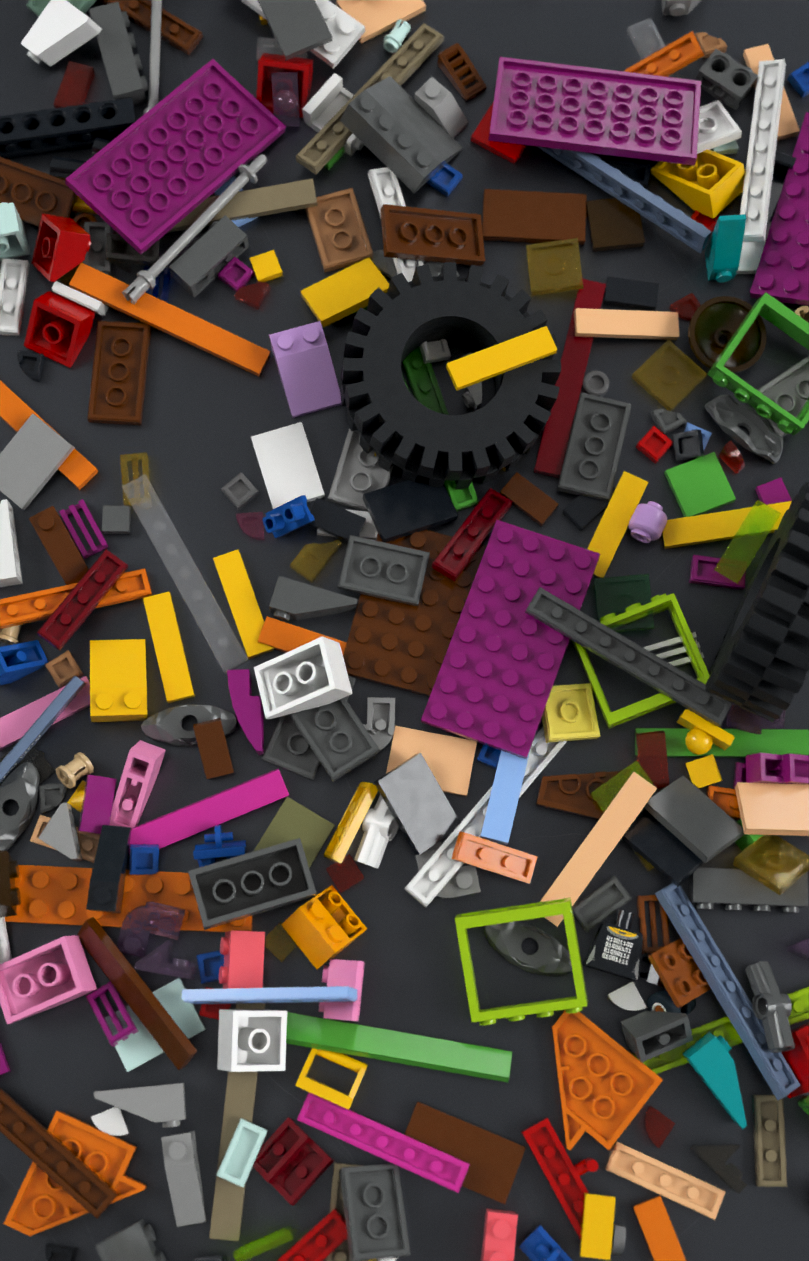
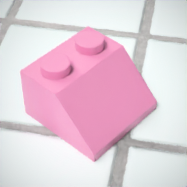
M330 959L329 965H324L322 982L327 983V987L349 986L357 989V1000L355 1002H319V1012H324L323 1018L359 1022L364 961Z

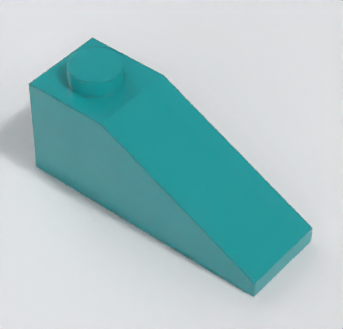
M746 214L718 217L705 250L708 281L727 282L734 279L740 263Z
M708 1032L682 1054L735 1124L744 1129L747 1126L734 1059L728 1053L731 1047L721 1035L716 1037Z

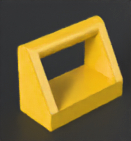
M312 1048L295 1086L349 1110L368 1064L343 1053ZM316 1055L358 1073L349 1095L307 1077Z

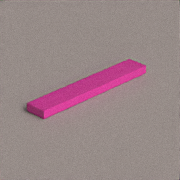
M279 768L132 828L130 844H159L160 849L289 796Z
M308 1092L297 1118L300 1122L457 1193L461 1189L470 1166L465 1161Z

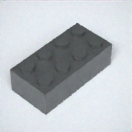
M300 838L188 871L204 930L306 900L316 895Z

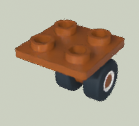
M680 938L648 956L667 991L660 990L652 994L647 1000V1011L685 1013L686 1015L691 1013L696 1007V998L711 988L682 939Z

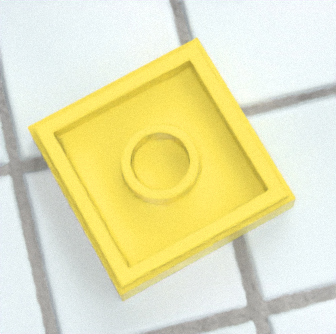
M590 683L553 686L542 716L546 743L588 740L600 737Z

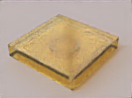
M578 238L526 245L532 296L583 289Z
M668 339L633 373L632 378L667 410L672 411L706 377L707 373Z
M762 835L734 858L733 865L778 895H781L809 871V855L777 835Z

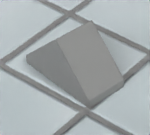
M67 802L61 803L38 838L76 862L83 861L72 806Z

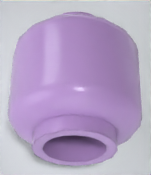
M649 501L647 504H638L629 521L628 529L631 531L630 535L643 543H650L659 539L667 523V515L662 511L663 507L652 501Z

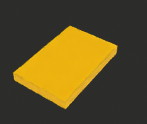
M368 257L300 292L302 298L324 328L358 311L360 307L368 306L370 295L378 287L384 293H387L389 283Z

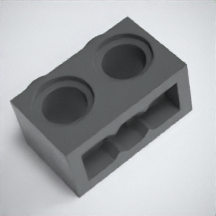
M715 49L699 69L696 80L701 81V89L737 111L753 90L758 75L749 67L733 60L727 53H722Z

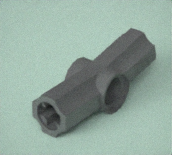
M759 961L749 965L745 971L754 993L752 1009L755 1017L762 1020L769 1051L771 1053H780L794 1049L795 1045L788 1020L792 1011V1003L786 993H780L768 961Z

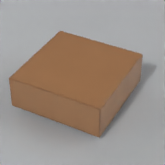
M69 650L45 664L59 688L66 686L74 676L81 677L84 675Z

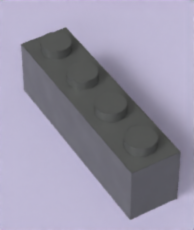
M119 2L90 8L92 20L102 28L96 36L114 100L132 97L134 105L147 102L144 92L149 91L145 75L139 76L138 70L143 69L139 54L133 55L132 51L133 48H137L132 32L127 33L126 27L130 26L127 12H121Z
M697 868L688 877V898L692 904H696V909L714 910V905H725L726 911H742V906H752L754 912H771V907L782 908V913H799V908L808 906L807 872Z

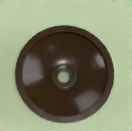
M720 296L704 302L695 311L689 323L688 339L693 353L703 365L709 369L712 368L752 309L749 303L736 297ZM760 315L757 316L724 365L733 373H739L750 368L759 360L764 352L767 335L765 324ZM718 338H723L725 344H721Z

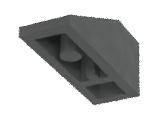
M279 576L269 609L276 619L286 622L289 619L298 621L356 611L358 599Z

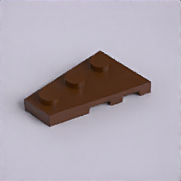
M630 769L589 774L543 776L536 805L599 820L629 779Z

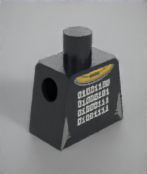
M618 909L614 925L607 922L601 923L582 966L627 980L638 981L643 934L630 930L634 918L633 913Z

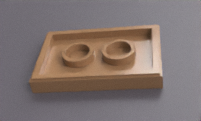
M353 188L316 197L318 206L305 208L324 273L352 266L368 257L373 260L372 247Z

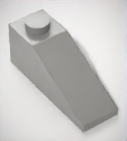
M184 1083L94 1092L95 1099L155 1123L162 1122L163 1128L180 1126V1120L186 1119Z
M195 1131L161 1137L165 1170L177 1227L207 1222Z

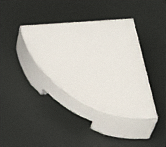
M633 981L607 994L610 1001L622 1009L637 1011L647 1008Z
M113 1107L91 1117L96 1127L107 1134L120 1136L129 1133L122 1111L118 1107Z

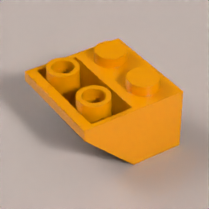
M333 885L300 906L281 925L317 970L367 930V927Z

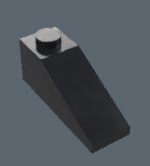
M102 825L90 878L87 910L121 914L131 827Z

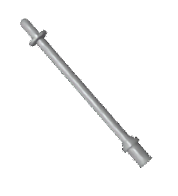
M152 0L148 107L143 110V115L158 104L162 0Z
M259 155L249 166L241 164L238 167L240 175L149 270H140L137 273V278L122 292L123 296L128 301L132 299L130 302L136 304L148 289H153L156 286L155 278L246 183L256 184L258 182L255 174L266 164L267 157Z

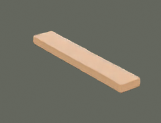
M633 772L540 902L571 897L573 906L657 788ZM562 914L545 918L558 927L564 917Z

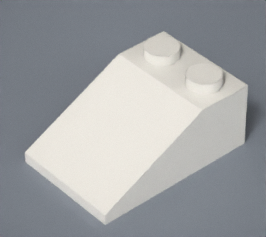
M323 636L254 667L266 719H273L327 705L353 694L340 643Z

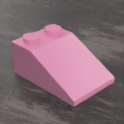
M78 935L63 936L0 964V1005L7 1025L97 990Z

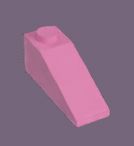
M140 740L129 750L112 806L109 826L131 828L138 826L159 774L165 749Z

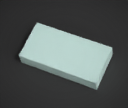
M241 1118L216 1176L244 1187L268 1130Z

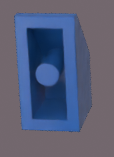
M38 640L0 647V685L15 682L45 667L48 660Z

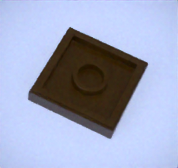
M616 198L586 201L593 252L644 247L645 240L639 213Z

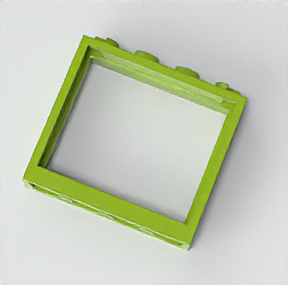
M665 593L660 596L658 594L651 598L652 602L642 606L641 603H636L627 607L625 613L617 616L615 613H610L600 618V623L615 631L668 610L696 673L697 680L706 685L710 676L674 593L670 595ZM572 640L608 729L676 703L671 698L659 693L611 712L585 648Z
M571 897L457 914L455 924L472 1022H479L480 1025H491L497 1022L496 1019L508 1018V1021H519L525 1019V1015L536 1014L537 1017H548L554 1015L553 1011L565 1010V1013H577L583 1010L582 1007L587 1006L588 999ZM563 914L577 996L480 1010L467 928Z

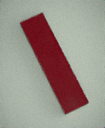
M489 488L434 560L432 568L455 582L492 533L496 520L501 521L512 506L513 501Z
M106 549L39 629L37 635L60 651L127 570L128 565Z

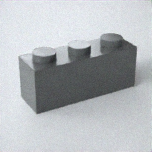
M227 216L214 221L201 238L198 237L193 240L186 252L182 255H177L172 260L169 266L172 278L195 298L218 276L217 274L234 256L238 258L249 248L247 235Z

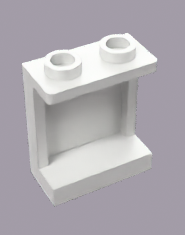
M334 73L303 108L304 123L317 132L354 96L343 87L342 78ZM352 133L343 147H345V152L352 156L357 149L361 150L364 144Z

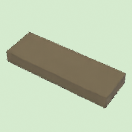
M752 1095L756 1186L787 1187L783 1098L777 1100L775 1095Z

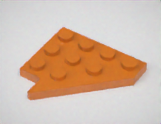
M564 1011L553 1025L552 1030L566 1147L571 1151L586 1131L606 1149L610 1150L663 1079L644 1063H641L638 1058L581 1012L565 1013Z
M56 1110L47 1130L118 1193L112 1203L146 1189V1184L125 1175L137 1146L107 1134L60 1110ZM32 1161L3 1224L28 1236H32L87 1214L89 1211Z

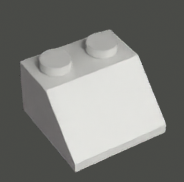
M219 1009L217 1069L229 1072L285 1071L287 1011Z

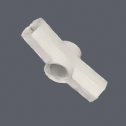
M381 794L375 807L368 810L363 820L362 829L364 834L354 858L358 862L377 869L381 863L388 841L395 837L399 827Z

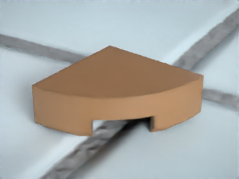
M705 32L695 33V37L704 54L702 59L709 58L715 49L722 53L726 52L727 45L722 39L707 35L708 33Z

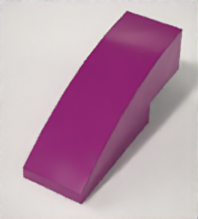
M249 669L227 670L230 697L238 722L259 756H263V705L260 696H252L251 672Z
M769 753L746 755L747 783L809 784V755L791 753L784 755Z

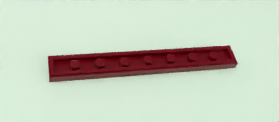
M583 278L580 280L561 358V373L555 386L560 387L559 394L544 428L534 473L560 478L594 338L575 336L574 311L576 308L600 309L606 288L604 283Z

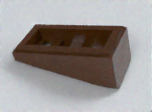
M458 42L438 54L437 65L466 102L487 89L486 84ZM460 65L462 66V67H461L460 69H458L457 71H454V69L457 68L458 66H460ZM468 73L469 76L462 80L459 79ZM475 82V85L468 89L465 88L469 83Z

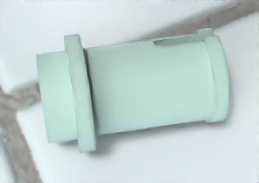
M401 19L398 20L391 33L384 37L383 46L388 52L395 53L402 46L401 43L411 31L409 23L406 21L402 23Z

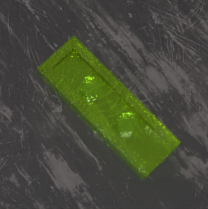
M756 500L714 568V571L738 584L781 513Z

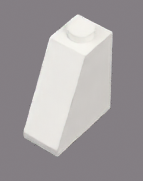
M51 0L21 44L29 50L26 55L40 64L41 61H44L51 67L99 34L102 28L68 1Z

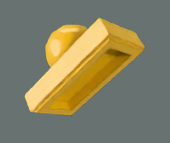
M685 709L677 720L678 724L690 730L686 735L685 743L688 750L697 755L707 753L713 744L726 750L731 746L735 738L732 734L689 709Z

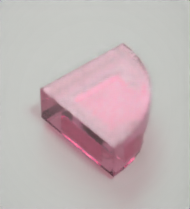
M263 512L236 513L239 527L246 535L253 539L265 540L264 524L262 521L264 518Z

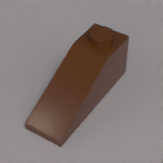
M54 506L30 517V522L65 584L78 583L89 568Z

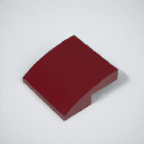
M288 1117L262 1145L253 1168L290 1205L294 1206L334 1160Z

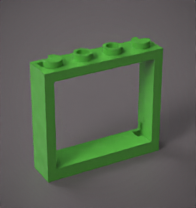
M765 292L756 301L707 375L712 378L715 384L725 387L734 393L736 399L754 407L760 416L775 422L781 431L794 436L804 428L809 420V398L797 417H794L724 367L758 315L809 350V323Z

